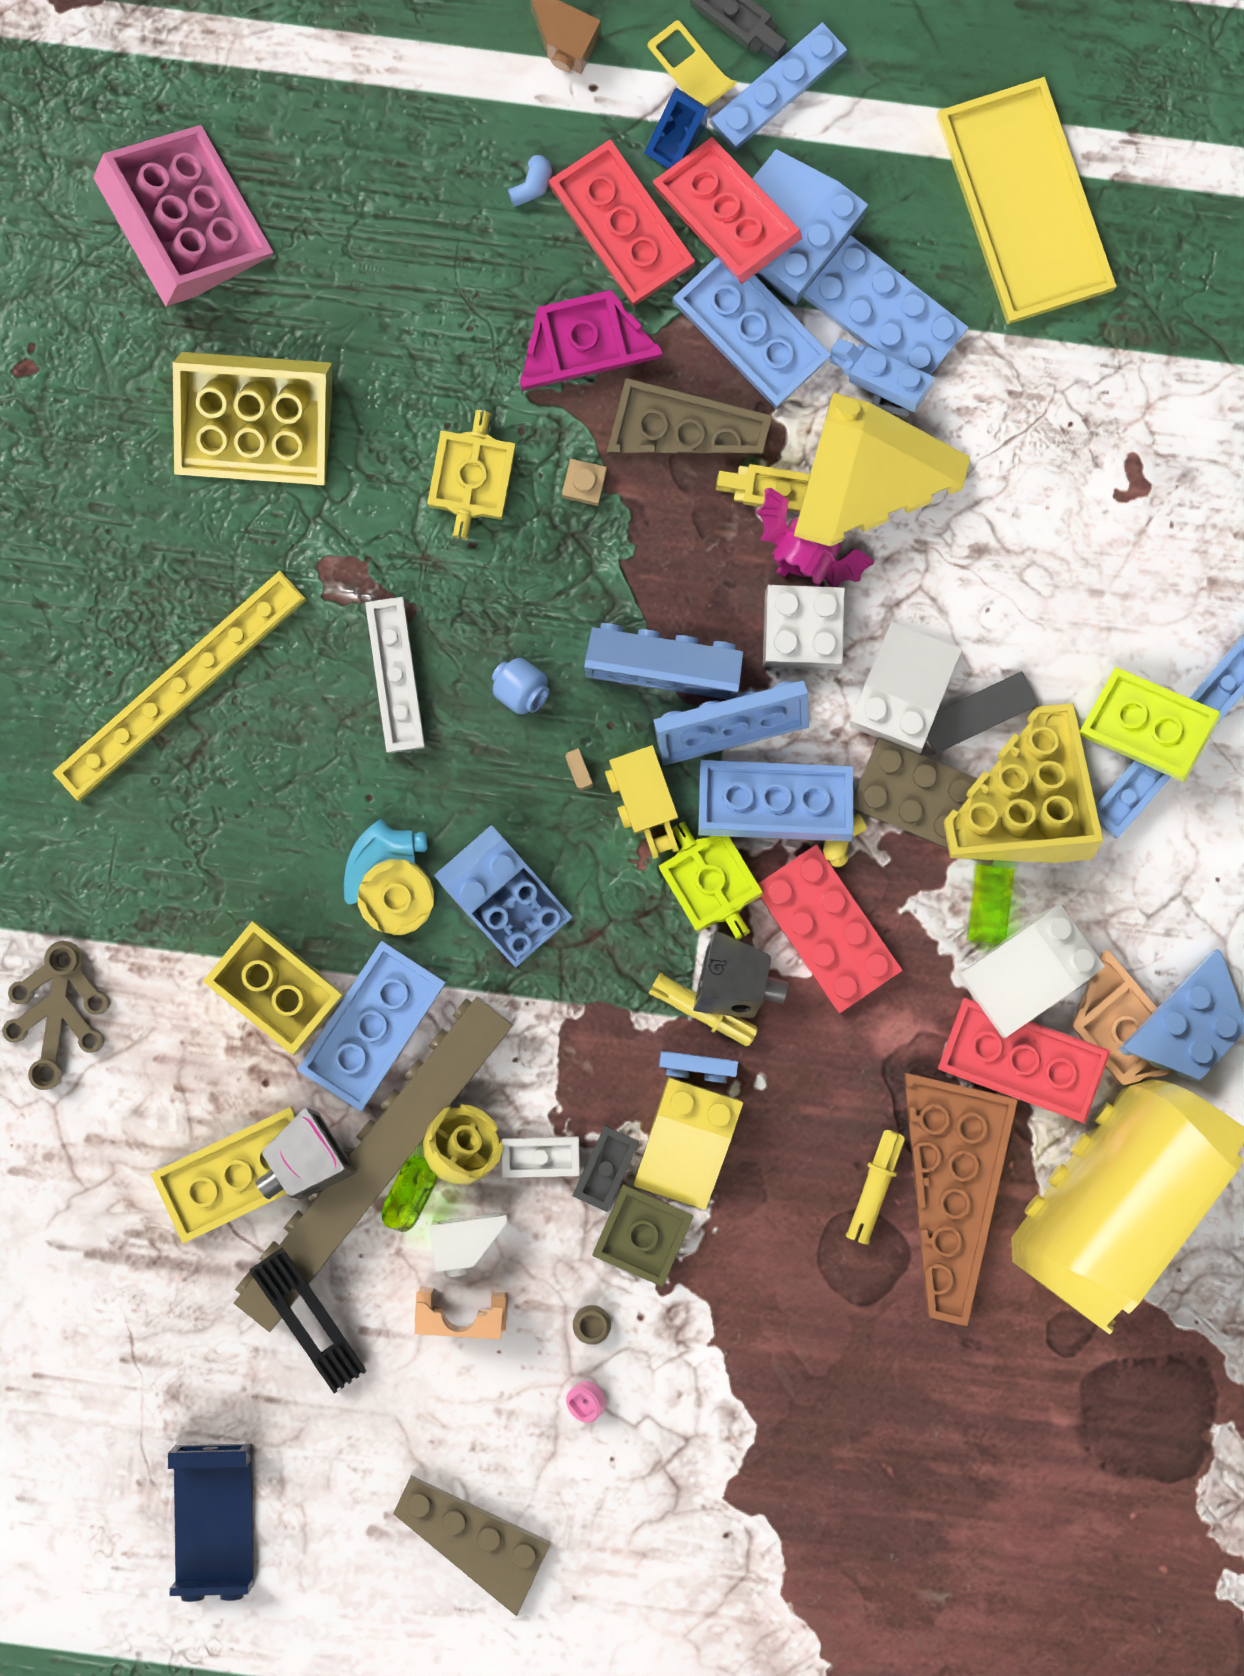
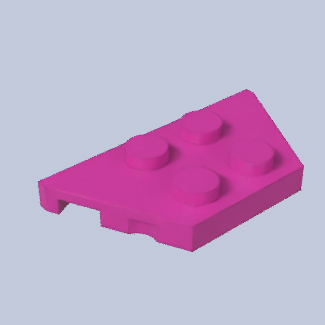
M612 290L537 307L533 324L534 328L527 349V358L520 379L521 391L660 359L663 355L662 350L644 332L642 325L636 318L626 311L623 303Z

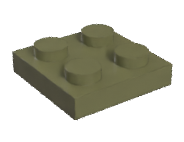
M623 1183L592 1256L663 1287L694 1215Z

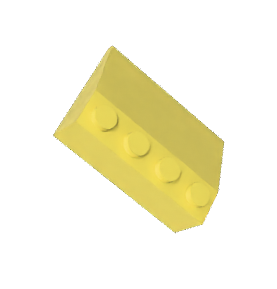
M181 352L172 362L174 474L325 485L332 407L333 363Z

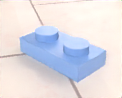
M660 1051L659 1067L666 1068V1075L689 1078V1071L705 1073L704 1080L727 1083V1076L736 1077L738 1061Z

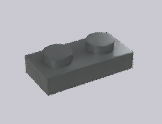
M604 1125L572 1196L608 1212L640 1141Z

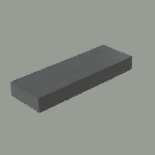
M1023 671L938 710L927 736L934 754L940 753L1038 706L1039 704Z

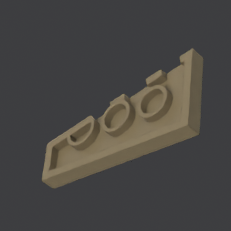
M625 378L607 453L762 454L772 416Z
M411 1475L393 1514L517 1617L547 1553L550 1541Z

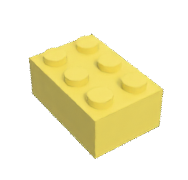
M255 921L248 925L202 981L291 1055L299 1054L346 995L344 991L260 922Z

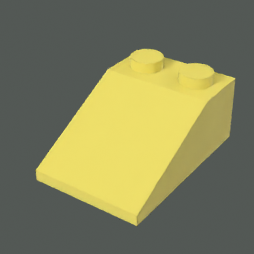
M668 1076L633 1186L706 1210L730 1145L743 1102L739 1099Z

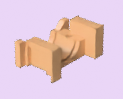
M420 1287L419 1292H416L414 1334L501 1339V1332L506 1331L508 1292L493 1291L491 1310H479L476 1319L467 1326L452 1324L446 1318L443 1307L433 1306L434 1288Z

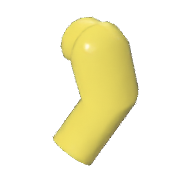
M859 813L853 816V837L867 830ZM825 840L823 853L831 866L841 867L846 864L849 858L846 853L849 841Z

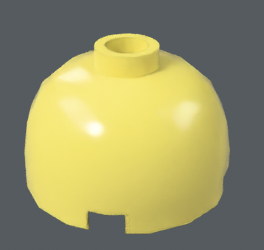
M461 1105L460 1108H444L429 1124L423 1140L424 1157L430 1170L440 1179L451 1184L468 1185L484 1178L500 1161L503 1151L502 1141L499 1143V1138L496 1134L498 1127L495 1121L484 1111L471 1105Z

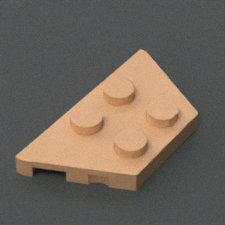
M1104 950L1100 953L1099 958L1105 967L1090 978L1070 1027L1081 1040L1111 1050L1105 1068L1120 1085H1127L1144 1079L1173 1073L1174 1071L1159 1069L1150 1065V1062L1134 1055H1124L1118 1050L1157 1007L1111 952Z

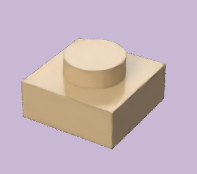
M570 459L562 498L599 506L607 467Z

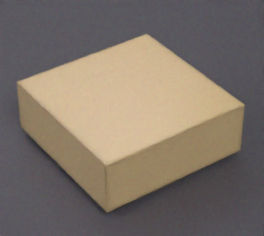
M579 748L567 752L565 758L577 789L584 791L593 787Z

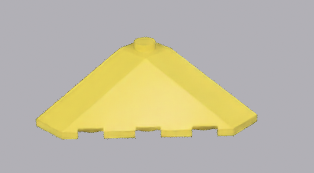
M833 392L821 430L794 536L823 545L833 546L843 542L845 537L843 533L860 526L862 532H866L887 523L889 513L903 507L906 513H910L931 504L933 494L947 489L950 495L961 491L965 484L970 456L870 402Z
M1073 703L1036 706L1028 716L1027 721L1029 724L1019 736L1014 733L998 753L997 758L999 761L989 773L984 771L966 794L968 799L957 812L953 809L946 817L944 828L950 858L1044 863L1093 860L1103 843V837Z

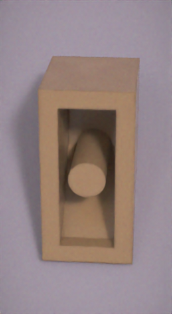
M531 0V10L548 59L551 60L555 67L564 72H571L573 70L582 74L601 37V20L560 0Z

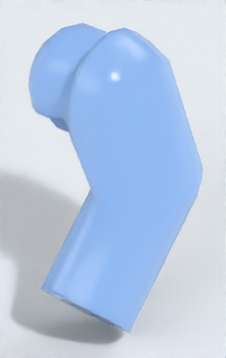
M535 155L531 157L528 162L529 170L526 181L507 190L514 207L536 199L547 192L548 180L552 176V165L544 156Z

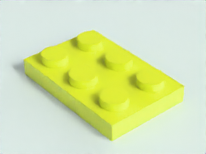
M1115 667L1080 729V735L1185 783L1219 722L1221 714L1220 711Z

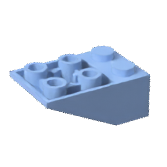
M492 825L434 875L448 894L515 968L572 918L569 912Z

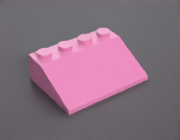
M202 125L103 153L93 179L165 307L199 296L271 257L274 253Z

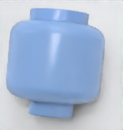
M515 658L508 663L506 661L502 662L492 675L494 697L517 714L536 712L542 707L549 696L550 690L547 687L548 679L546 674L523 658Z

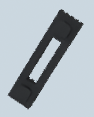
M283 1247L249 1269L252 1277L275 1307L334 1394L338 1392L337 1389L339 1387L341 1389L344 1388L345 1383L348 1382L350 1384L352 1382L351 1379L354 1377L356 1379L360 1377L359 1374L361 1372L363 1374L367 1372ZM291 1289L298 1291L334 1343L322 1352L283 1298L285 1293L287 1295L291 1293Z

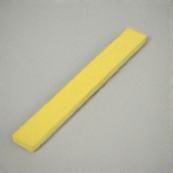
M278 571L52 773L72 796L81 802L307 600L285 575Z

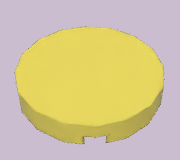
M388 859L376 863L365 873L359 886L358 906L361 914L373 929L380 932L404 935L415 931L427 921L434 905V888L429 876L419 865L406 859Z

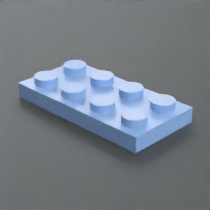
M851 235L803 294V298L863 345H866V347L869 346L929 375H932L968 329V326Z
M717 257L672 299V303L775 409L784 403L831 358L830 352L755 275L741 284Z
M804 680L795 683L792 681L781 682L772 689L760 692H743L734 699L722 702L709 701L696 709L684 712L671 711L664 714L661 718L654 719L662 765L673 764L809 728L808 691Z
M701 760L698 835L852 841L853 766Z
M381 941L297 1071L362 1112L447 982L384 941Z

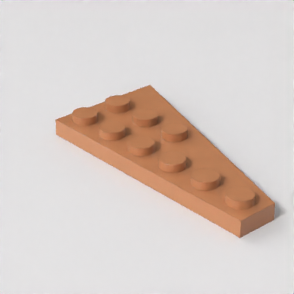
M904 1072L927 1314L933 1319L968 1326L1018 1099Z

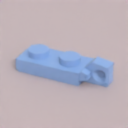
M838 338L830 350V363L842 368V372L849 377L850 383L909 411L915 412L934 386L935 377L869 346L866 347V345L859 344L856 347L854 343Z

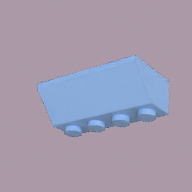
M601 623L600 628L592 627L584 665L585 677L724 700L734 699L737 696L743 651L735 650V644L714 641L713 646L698 644V638L685 635H676L675 640L660 638V632L647 629H639L638 634L625 633L622 626L610 623Z

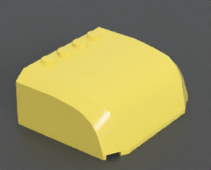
M1145 1079L1127 1084L1111 1104L1106 1102L1101 1106L1093 1118L1096 1122L1095 1126L1088 1135L1082 1133L1070 1149L1074 1154L1065 1166L1059 1164L1053 1170L1047 1180L1051 1185L1042 1197L1037 1194L1029 1202L1024 1211L1027 1217L1011 1237L1012 1262L1109 1335L1113 1332L1114 1327L1112 1326L1116 1322L1113 1319L1122 1309L1130 1314L1139 1305L1237 1173L1244 1160L1238 1155L1241 1147L1244 1146V1126L1198 1095L1166 1081Z

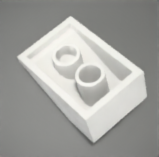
M891 622L865 682L849 727L877 738L880 737L921 754L962 648Z
M1058 904L1038 914L958 976L1001 1037L1006 1038L1076 990L1102 970L1105 965L1062 905Z

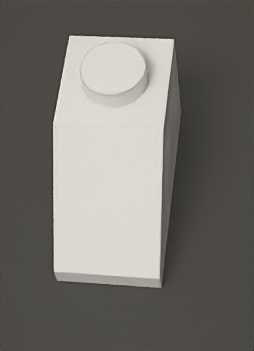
M508 1212L431 1222L429 1229L435 1272L444 1271L445 1277L468 1274L467 1268L476 1265L509 1220Z

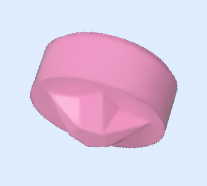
M581 1381L568 1392L566 1404L570 1413L576 1419L590 1423L595 1421L605 1411L606 1398L603 1391L596 1384L589 1381Z

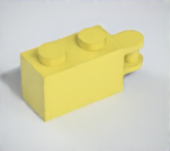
M653 745L609 760L611 769L605 771V775L611 792L619 791L624 805L617 807L624 829L632 827L634 835L644 832L653 859L659 858V853L670 849L673 852L679 851L670 826V822L676 821L678 816ZM663 825L667 835L653 839L650 829Z

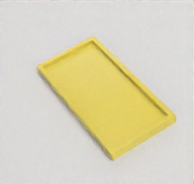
M1045 77L939 110L936 117L1007 325L1114 291L1117 286Z

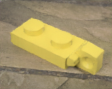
M749 464L748 467L739 466L738 474L719 471L716 490L735 493L734 501L743 502L742 504L761 507L765 499L764 490L772 488L788 499V512L800 513L810 474Z

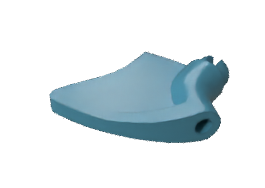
M382 818L372 824L356 841L346 864L344 875V899L346 903L354 904L358 902L359 886L363 877L376 863L388 859H406L415 863V852H425L428 849L427 834L424 832L413 833V830H394Z

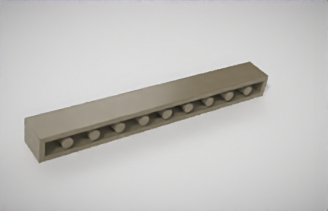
M476 997L472 1002L466 998L452 1015L457 1019V1022L449 1032L442 1028L429 1044V1047L434 1051L426 1061L423 1062L418 1058L404 1077L409 1080L407 1085L401 1092L394 1089L380 1107L385 1110L384 1114L376 1123L370 1119L358 1133L356 1138L361 1143L353 1153L347 1149L344 1151L357 1172L309 1196L308 1199L313 1203L307 1211L302 1214L298 1210L283 1228L288 1232V1235L280 1245L273 1241L259 1259L262 1261L283 1247L309 1285L424 1140L429 1124L444 1108L450 1107L514 1024L480 997ZM249 1271L235 1288L240 1295L233 1304L270 1333L282 1317ZM291 1289V1293L283 1295V1298L290 1307L300 1296L296 1289Z

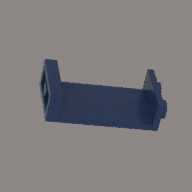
M252 1443L175 1445L168 1452V1469H174L175 1582L169 1588V1595L181 1596V1600L185 1602L201 1601L206 1595H220V1599L224 1601L240 1600L244 1595L249 1594L254 1585Z

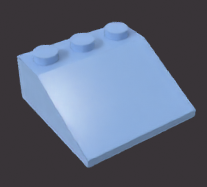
M776 149L752 179L800 229L802 239L755 275L793 305H796L803 297L805 290L864 220L869 204L839 181Z

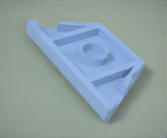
M1219 949L1210 952L1118 1050L1124 1055H1134L1150 1062V1065L1159 1069L1172 1070L1177 1076L1189 1081L1196 1082L1201 1080L1244 1034V1014L1222 952Z

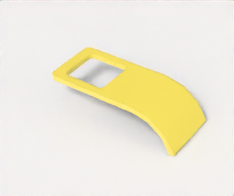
M678 20L674 21L647 44L649 50L684 93L706 107L710 106L738 84L720 71ZM675 31H680L694 48L695 52L677 67L673 68L656 46Z

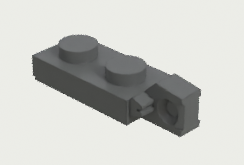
M690 0L691 7L747 50L750 49L757 54L761 49L762 52L775 61L786 51L787 41L775 32L778 26L772 21V15L753 0Z

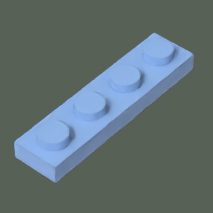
M822 22L713 116L710 125L736 151L845 57L847 49Z

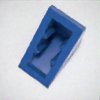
M675 88L644 154L666 168H671L690 153L706 129L708 107L680 89Z

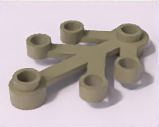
M58 941L52 944L45 953L44 965L25 980L13 983L8 990L9 999L13 1003L26 1004L33 999L36 989L52 979L50 994L18 1019L7 1021L2 1029L3 1036L7 1041L20 1042L27 1037L29 1029L47 1017L41 1059L34 1062L28 1072L30 1083L40 1090L52 1089L62 1080L63 1072L60 1064L57 1063L63 1019L77 1036L79 1047L84 1052H97L104 1044V1037L101 1032L90 1028L67 997L70 981L85 999L84 1007L90 1014H103L110 1005L108 996L103 992H97L82 972V951L76 944L69 941ZM62 953L69 954L71 962L67 967H62L59 964V957ZM21 985L27 990V995L23 1000H19L15 995L17 987ZM94 996H99L103 1001V1005L99 1010H94L91 1007V999ZM14 1023L21 1027V1034L17 1038L12 1037L10 1034V1027ZM88 1034H93L97 1038V1044L94 1048H89L85 1044V1038ZM46 1066L50 1067L54 1073L50 1081H46L42 1077V1070Z

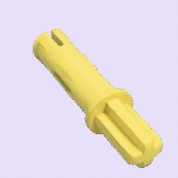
M661 972L648 993L712 1028L711 1032L715 1033L717 1030L745 1046H749L753 1042L758 1032L757 1026L740 1017L693 1011L696 992L673 981Z
M891 1130L883 1132L873 1162H868L867 1166L870 1168L849 1230L846 1232V1237L855 1240L863 1223L864 1226L858 1242L869 1245L870 1237L892 1176H897V1172L894 1170L905 1142V1137L902 1134Z

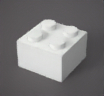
M768 585L765 591L763 667L838 670L842 665L845 588Z

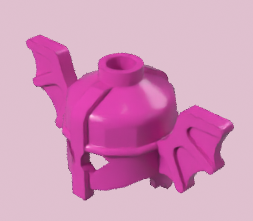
M772 488L764 490L765 499L763 505L757 510V514L762 518L764 524L761 541L772 542L776 545L772 553L774 555L773 559L779 565L776 573L782 577H786L788 573L797 576L813 577L814 587H819L823 579L827 580L829 587H838L845 580L859 582L863 571L874 564V560L859 549H851L842 558L836 560L835 558L841 548V543L827 546L795 537L794 533L798 517L791 520L787 526L788 499Z

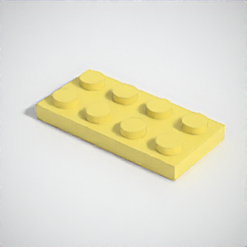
M293 1106L150 1173L182 1244L287 1194L283 1189L271 1199H267L260 1192L255 1181L271 1170L262 1155L263 1149L297 1116Z

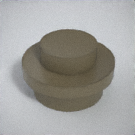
M587 1305L577 1311L573 1319V1331L581 1342L594 1345L604 1341L609 1335L611 1320L603 1308L597 1305Z

